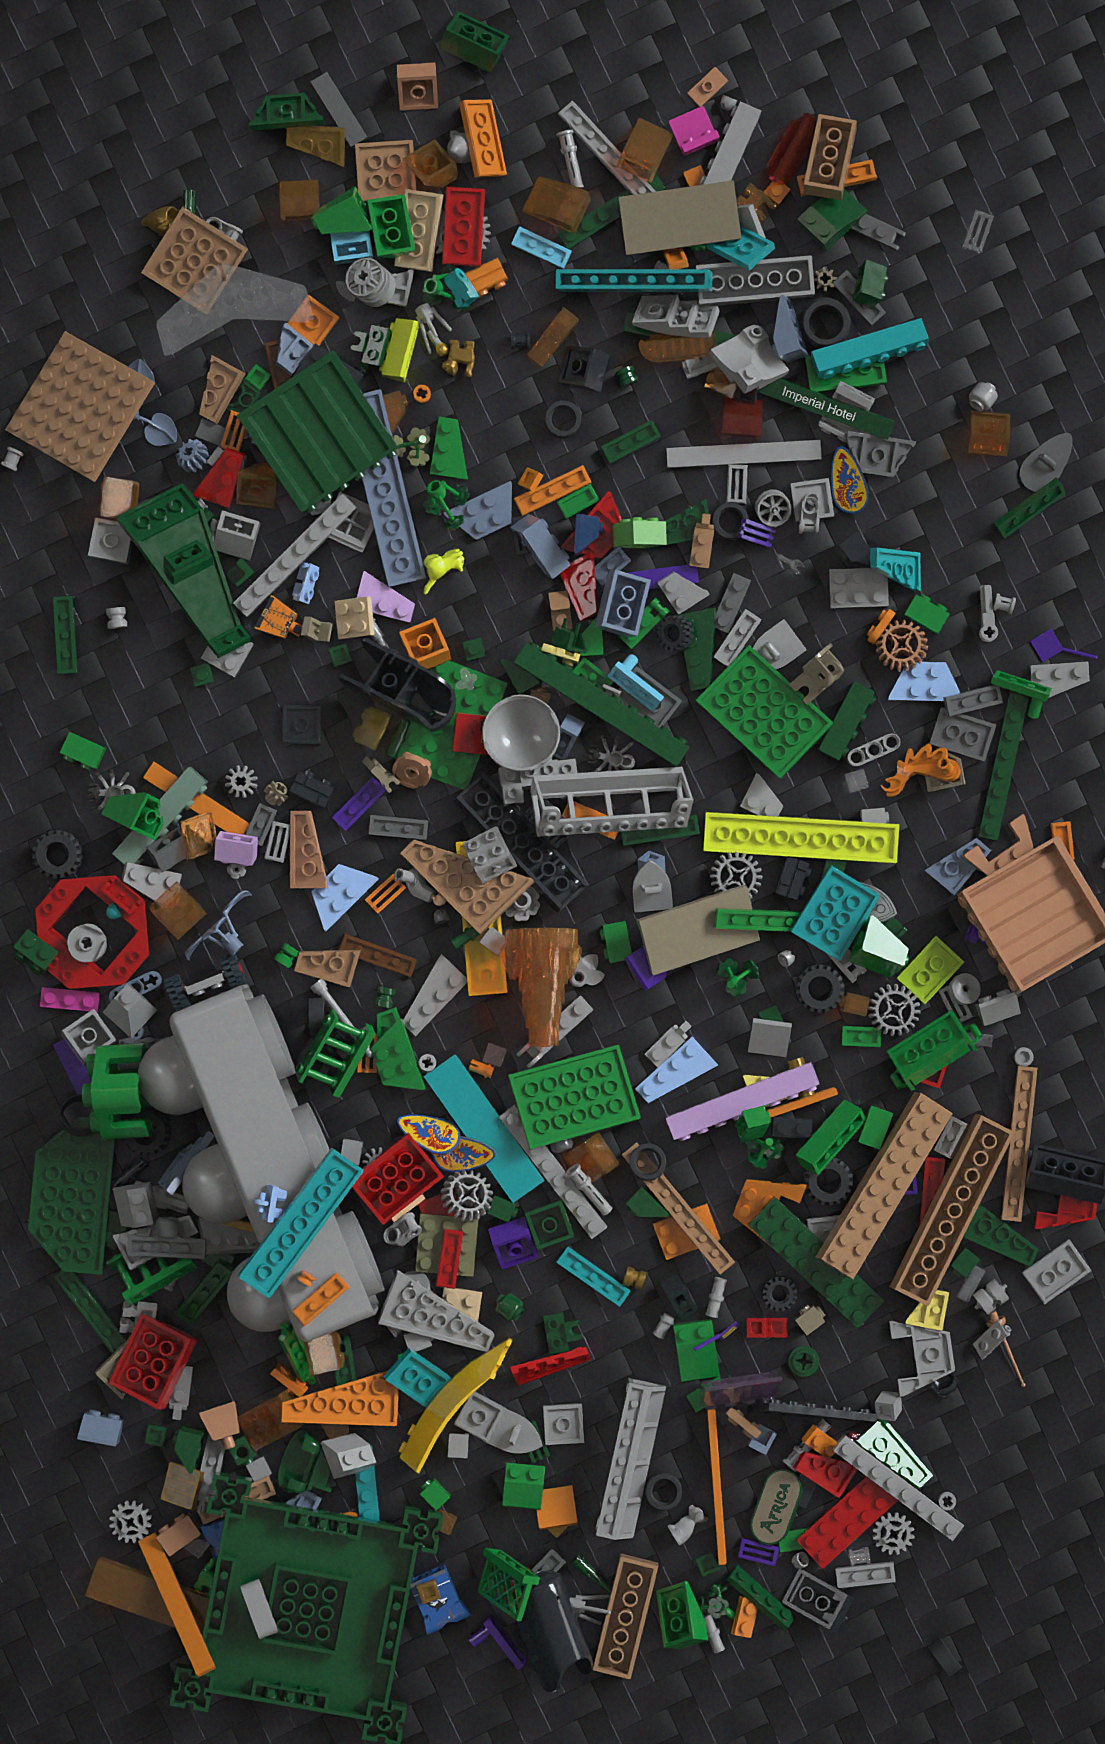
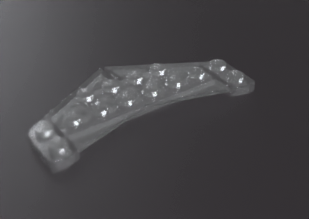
M222 262L226 278L223 281L219 264H217L159 318L157 330L164 356L178 352L185 346L233 319L294 322L314 320L307 289L299 283Z

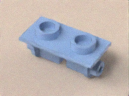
M304 562L302 566L300 565L297 579L303 580L302 584L295 583L292 593L293 600L309 604L310 599L313 597L315 581L319 576V567Z

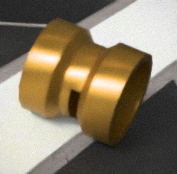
M628 1267L622 1285H631L635 1289L641 1290L647 1272H638L634 1268Z

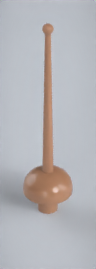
M992 1311L989 1314L991 1318L987 1322L989 1328L997 1320H999L1002 1326L1005 1325V1316L998 1317L996 1311ZM1005 1338L1003 1340L1004 1346L1022 1383L1021 1386L1025 1387V1383L1021 1378V1375L1019 1373V1370L1017 1368V1365L1015 1363V1360L1012 1356V1353Z

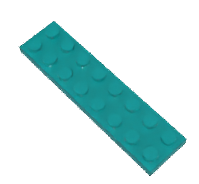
M331 1147L237 1274L238 1278L270 1299L364 1170Z

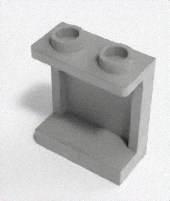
M842 381L832 397L867 411L870 410L875 398ZM822 416L818 424L822 431L831 434V432L836 434L838 439L847 443L845 430L858 432L859 430Z

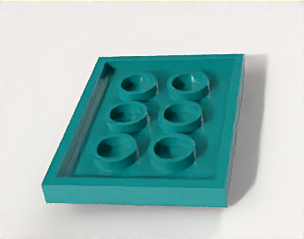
M830 865L790 931L841 961L881 895Z

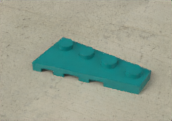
M870 548L872 569L914 592L921 591L920 553Z

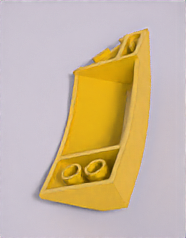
M507 1338L463 1367L428 1405L417 1424H412L407 1433L410 1435L407 1443L403 1441L398 1452L401 1453L400 1459L415 1472H420L436 1439L459 1407L488 1379L494 1380L496 1371L501 1366L505 1354L511 1345V1338Z

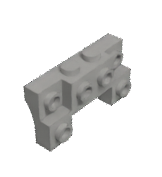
M551 758L540 768L527 772H515L500 767L498 772L504 806L524 803L523 790L531 788L533 776L577 773L576 760L557 761Z

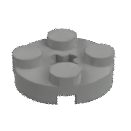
M93 924L77 926L70 932L67 940L71 955L83 963L96 962L103 956L107 947L106 936L100 928ZM90 938L92 946L85 949L82 941Z

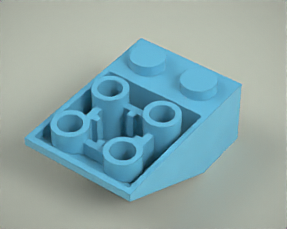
M370 231L330 233L335 265L352 263L361 258L373 259Z

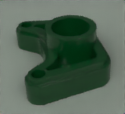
M242 379L240 383L241 394L235 403L228 404L227 411L241 413L258 401L260 397L259 390L245 379Z

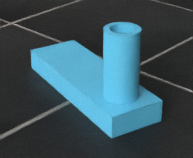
M630 654L623 663L617 662L608 674V677L653 712L664 696L631 671L638 663V659Z

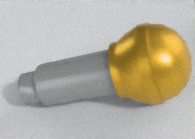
M431 330L428 331L426 334L434 344L437 354L446 356L449 352L448 345L441 342L438 337H434Z

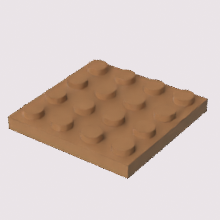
M182 207L141 273L205 314H208L248 248Z

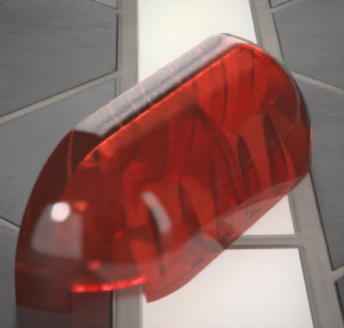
M803 113V116L796 120L792 119L767 163L769 179L773 182L783 185L791 181L813 143L817 123L812 114Z

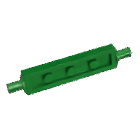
M282 1323L280 1325L282 1333L278 1340L299 1380L302 1382L307 1381L310 1385L314 1384L313 1382H316L313 1373L317 1368L307 1348L296 1335L293 1325L290 1324L288 1326L287 1323Z

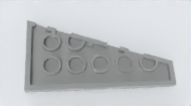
M396 1271L378 1318L379 1324L488 1352L494 1337V1333L402 1272Z

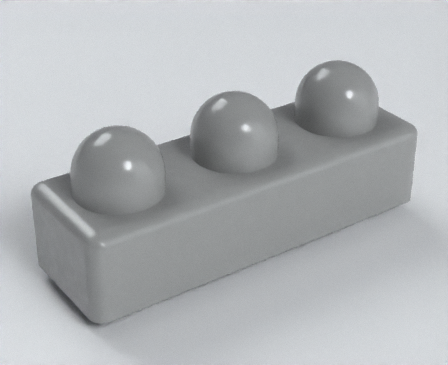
M248 984L173 1013L170 1017V1027L173 1035L158 1041L146 1051L138 1068V1084L146 1101L163 1113L182 1115L204 1108L218 1144L200 1151L188 1163L182 1180L184 1198L196 1215L209 1222L229 1223L248 1216L260 1245L277 1220H273V1222L262 1220V1212H257L258 1204H254L253 1199H259L260 1192L266 1193L267 1184L275 1185L287 1191L286 1200H277L275 1207L282 1208L285 1211L328 1153L329 1147L310 1105L305 1103L298 1106L287 1080L288 1076L295 1074V1068L268 1001L263 994L253 997ZM339 1205L270 1299L238 1278L237 1274L249 1258L242 1261L234 1269L227 1285L229 1308L242 1325L259 1332H272L279 1330L282 1323H287L288 1326L291 1324L296 1335L304 1342L312 1341L375 1315L379 1308L376 1294L384 1291L375 1259L353 1211L342 1214ZM301 1270H305L316 1278L315 1281H312V1287L305 1285L296 1278L301 1275ZM338 1272L350 1288L309 1324L304 1326L292 1311Z

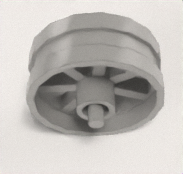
M770 489L759 495L755 503V510L757 516L764 524L776 527L785 523L790 517L791 504L783 492ZM773 495L781 496L776 502H774ZM770 496V501L768 503L763 501L764 499ZM785 499L787 506H778ZM763 504L767 509L760 511V505ZM786 510L784 515L781 517L779 511ZM770 512L767 520L761 516ZM773 515H777V517L779 518L777 520L771 521Z

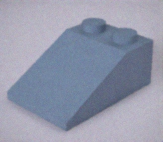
M781 295L773 336L775 344L772 347L776 356L789 363L809 355L793 303L785 295Z

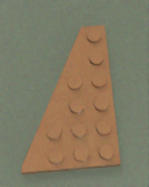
M413 840L401 852L406 860L480 935L534 883L532 878L511 871H507L482 883L469 858L417 840Z

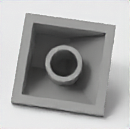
M127 984L103 1013L132 1038L153 1016L157 1009L136 989Z

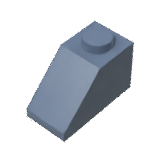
M567 714L560 726V740L553 756L561 760L567 758L585 722Z

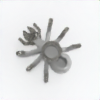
M604 735L601 736L606 750L605 754H603L599 746L591 745V747L598 750H589L593 755H588V757L595 761H588L587 763L596 764L604 760L593 772L601 771L608 763L607 771H611L612 767L616 771H620L619 768L630 770L635 765V760L631 755H622L634 745L633 742L629 743L621 751H616L619 735L615 736L611 753Z
M110 769L111 787L108 786L105 779L97 772L96 776L101 780L106 789L103 790L97 783H89L90 786H96L97 788L92 787L88 789V791L93 792L88 794V796L96 798L95 800H89V802H98L101 797L105 796L96 813H99L106 805L109 797L136 793L135 789L130 785L121 786L129 776V772H126L121 781L114 785L115 776L113 769Z

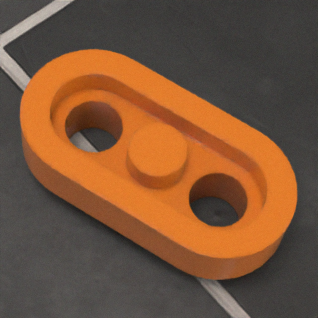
M891 609L888 611L883 610L878 617L880 622L877 627L872 626L866 634L869 636L868 641L873 645L895 615L894 611Z

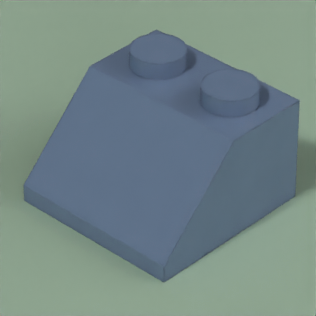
M97 1410L85 1412L77 1439L116 1447L120 1442L124 1419H121L120 1415L108 1413V1416L100 1415L101 1412Z

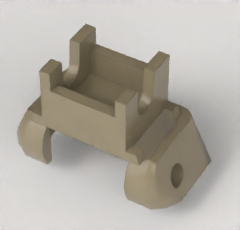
M831 643L803 666L804 672L789 684L795 692L803 686L809 688V694L803 699L806 704H809L823 690L832 685L844 672L841 663L829 651L833 646ZM833 665L835 667V670L830 671L828 669V666ZM819 673H822L825 679H822Z

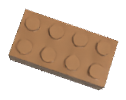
M822 114L818 115L804 180V194L842 200L856 135V120Z

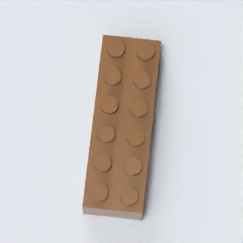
M620 1553L606 1609L610 1610L611 1614H605L593 1662L594 1671L631 1679L658 1570L657 1562Z

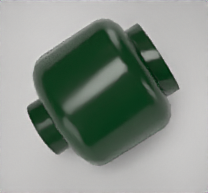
M508 1293L505 1296L501 1294L495 1301L497 1304L496 1313L507 1322L516 1321L524 1312L523 1302L512 1293Z

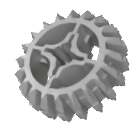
M727 852L728 859L721 855L720 858L723 862L715 861V864L719 867L718 869L712 867L711 870L715 871L716 875H710V878H716V881L712 882L711 885H718V888L714 890L715 893L720 890L722 892L726 891L725 888L730 884L741 886L736 880L735 882L731 881L728 883L733 877L732 871H736V874L745 871L739 877L742 885H745L743 877L750 870L752 881L747 888L748 893L750 891L758 892L753 887L754 885L761 886V883L756 882V879H762L761 875L756 876V872H760L761 868H754L758 864L757 861L751 864L750 861L753 856L750 855L748 859H745V853L738 857L739 853L735 852V857H732L731 853ZM730 861H741L747 866L741 870H736L730 864ZM725 866L729 872V878L721 883L720 873Z
M889 984L886 985V992L882 987L879 988L882 994L879 995L875 992L873 995L877 997V1000L870 999V1002L874 1003V1007H868V1010H874V1013L868 1016L876 1018L871 1022L872 1025L879 1023L877 1030L879 1031L884 1027L883 1034L885 1035L888 1029L891 1036H894L895 1030H897L899 1036L902 1035L901 1029L908 1033L907 1025L912 1028L915 1027L911 1022L912 1019L914 1021L919 1020V1018L914 1017V1013L920 1014V1010L914 1009V1007L920 1006L918 1002L913 1003L917 996L914 995L910 998L909 995L912 993V990L904 993L905 986H902L899 991L898 984H894V990H891ZM899 994L906 1000L894 1003L889 995ZM884 998L887 1009L879 1016V1004ZM891 1005H894V1007L896 1005L901 1006L897 1010V1015H894V1013L892 1015L888 1014L891 1011ZM909 1005V1016L904 1021L901 1012L902 1009ZM894 1017L900 1025L889 1026L883 1020Z
M462 1170L461 1174L457 1171L454 1173V1176L450 1175L448 1181L444 1182L445 1188L441 1190V1193L444 1195H442L441 1200L446 1201L443 1207H449L448 1214L455 1213L454 1219L459 1215L461 1216V1221H464L465 1217H467L469 1222L472 1221L473 1217L478 1220L480 1215L484 1216L486 1214L485 1210L490 1209L489 1204L493 1201L490 1196H492L493 1191L488 1190L491 1187L490 1184H484L486 1178L482 1180L479 1178L480 1173L474 1176L473 1170H470L468 1174L465 1170ZM453 1188L456 1190L455 1193L458 1195L457 1201H455L453 1197ZM477 1190L481 1195V1204L478 1202L475 1194ZM470 1192H472V1193L470 1194V1197H469V1196H468V1197H465V1198L462 1200V1198L464 1197V1195H467V1194H469ZM462 1205H467L471 1209L462 1207Z

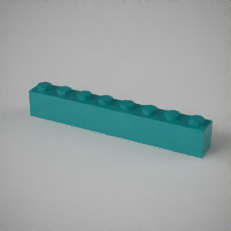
M556 269V289L560 292H712L713 272L709 269Z

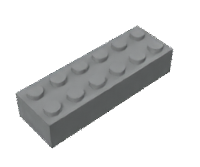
M812 256L761 260L749 271L733 262L696 265L695 268L709 269L713 272L712 292H697L699 306L778 301L781 295H785L788 299L813 298L815 295Z

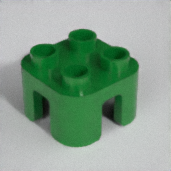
M145 1043L97 1046L95 1054L87 1055V1074L89 1077H92V1082L83 1084L82 1099L84 1107H93L90 1112L92 1132H100L104 1140L151 1137L153 1124L149 1118L121 1120V1114L139 1113L141 1108L153 1107L146 1101L140 1091L138 1068L120 1069L118 1067V1063L141 1062L142 1057L148 1050Z

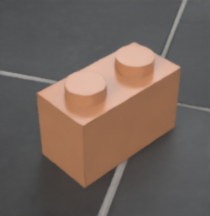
M182 1513L174 1519L175 1523L169 1527L166 1524L158 1530L160 1534L156 1538L168 1556H171L202 1534L190 1513L187 1515Z

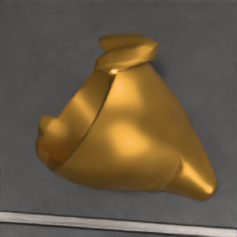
M172 206L159 208L148 214L142 220L141 225L149 227L164 237L180 210Z

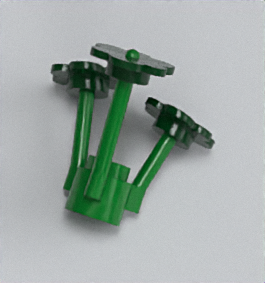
M455 265L442 267L441 275H433V278L425 281L423 289L425 294L422 296L424 303H428L430 307H433L435 304L440 305L442 303V296L454 301L452 307L459 313L469 308V306L457 307L455 303L456 298L444 292L443 285L439 281L441 279L445 282L444 278L456 269Z
M432 481L426 489L429 501L423 503L426 513L438 515L444 509L449 517L445 523L446 530L458 529L464 523V516H453L443 499L446 496V490L452 493L450 499L453 501V505L463 506L466 503V499L470 496L468 488L462 486L454 490L445 481Z

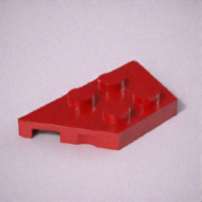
M610 491L606 493L588 514L589 516L600 517L599 522H603V533L599 534L598 539L581 553L583 555L592 552L594 558L602 559L613 546V524L620 523L622 518ZM575 531L560 547L561 549L574 552Z

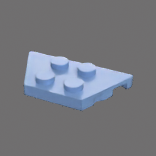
M915 662V669L911 665H909V671H905V667L903 668L888 700L944 701L943 697L958 694L960 691L946 662H922L921 664Z
M338 864L326 876L329 888H314L312 890L324 930L327 931L379 878Z

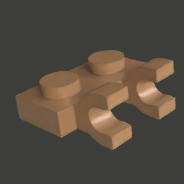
M731 1407L726 1413L729 1416V1422L734 1426L738 1424L744 1428L742 1432L751 1439L753 1436L758 1438L762 1433L758 1429L760 1426L755 1422L751 1423L743 1417L744 1413L739 1409L736 1411Z

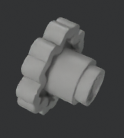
M530 886L505 911L506 916H514L516 921H527L530 915H536L540 907V903L537 901L539 893Z

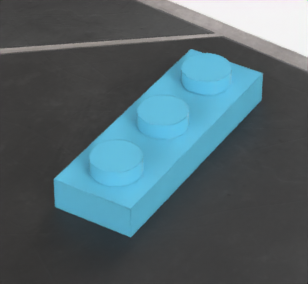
M522 227L518 228L511 243L512 246L562 269L565 268L572 253L571 250Z

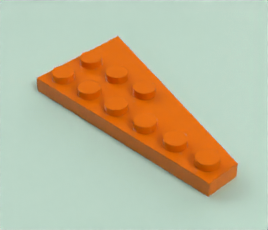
M385 1371L281 1402V1422L397 1426L398 1388L385 1380L384 1375L388 1372Z

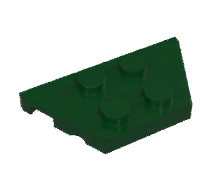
M305 93L266 96L262 106L256 111L255 119L249 122L250 131L324 125L322 115L320 116L317 113L316 107L313 103L309 102V98Z

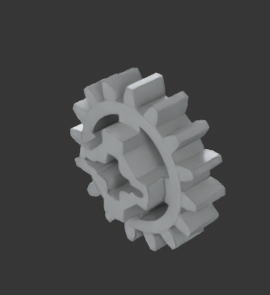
M126 1500L125 1506L119 1503V1510L113 1509L112 1512L115 1516H110V1520L114 1521V1523L109 1526L111 1528L115 1527L112 1534L118 1533V1540L124 1537L125 1543H128L129 1539H132L133 1543H135L136 1537L142 1540L144 1538L142 1533L148 1534L149 1531L146 1527H151L152 1524L147 1522V1520H150L152 1517L146 1515L149 1510L148 1508L142 1509L143 1503L137 1506L136 1500L132 1504H129V1501ZM127 1509H134L131 1513L123 1512ZM139 1514L142 1515L143 1524L139 1520ZM132 1517L134 1519V1524H131L129 1526L127 1524V1519H130ZM118 1519L122 1522V1529L118 1525ZM131 1530L138 1531L135 1534H127Z
M887 1512L886 1518L881 1516V1522L875 1521L878 1527L872 1528V1531L877 1534L872 1537L874 1540H879L876 1542V1546L882 1545V1552L888 1549V1553L891 1555L893 1550H895L898 1555L899 1549L902 1548V1550L907 1551L905 1545H912L909 1539L915 1537L913 1534H910V1532L914 1531V1528L908 1527L911 1521H904L906 1517L904 1514L899 1517L898 1512H895L894 1516ZM889 1521H898L900 1523L895 1525L891 1524ZM884 1525L885 1533L881 1537V1529ZM891 1529H893L894 1531H897V1532H896V1534H897L896 1537H893L892 1535L889 1536V1535L891 1534V1533H890V1530H891ZM906 1530V1537L903 1541L901 1539L902 1533ZM894 1542V1543H896L897 1545H896V1546H890V1545H887L886 1543Z

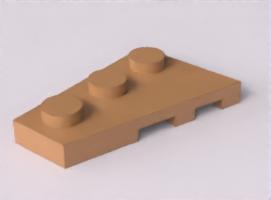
M211 355V367L207 374L208 381L199 414L218 424L245 373Z
M361 950L300 951L294 971L350 987Z

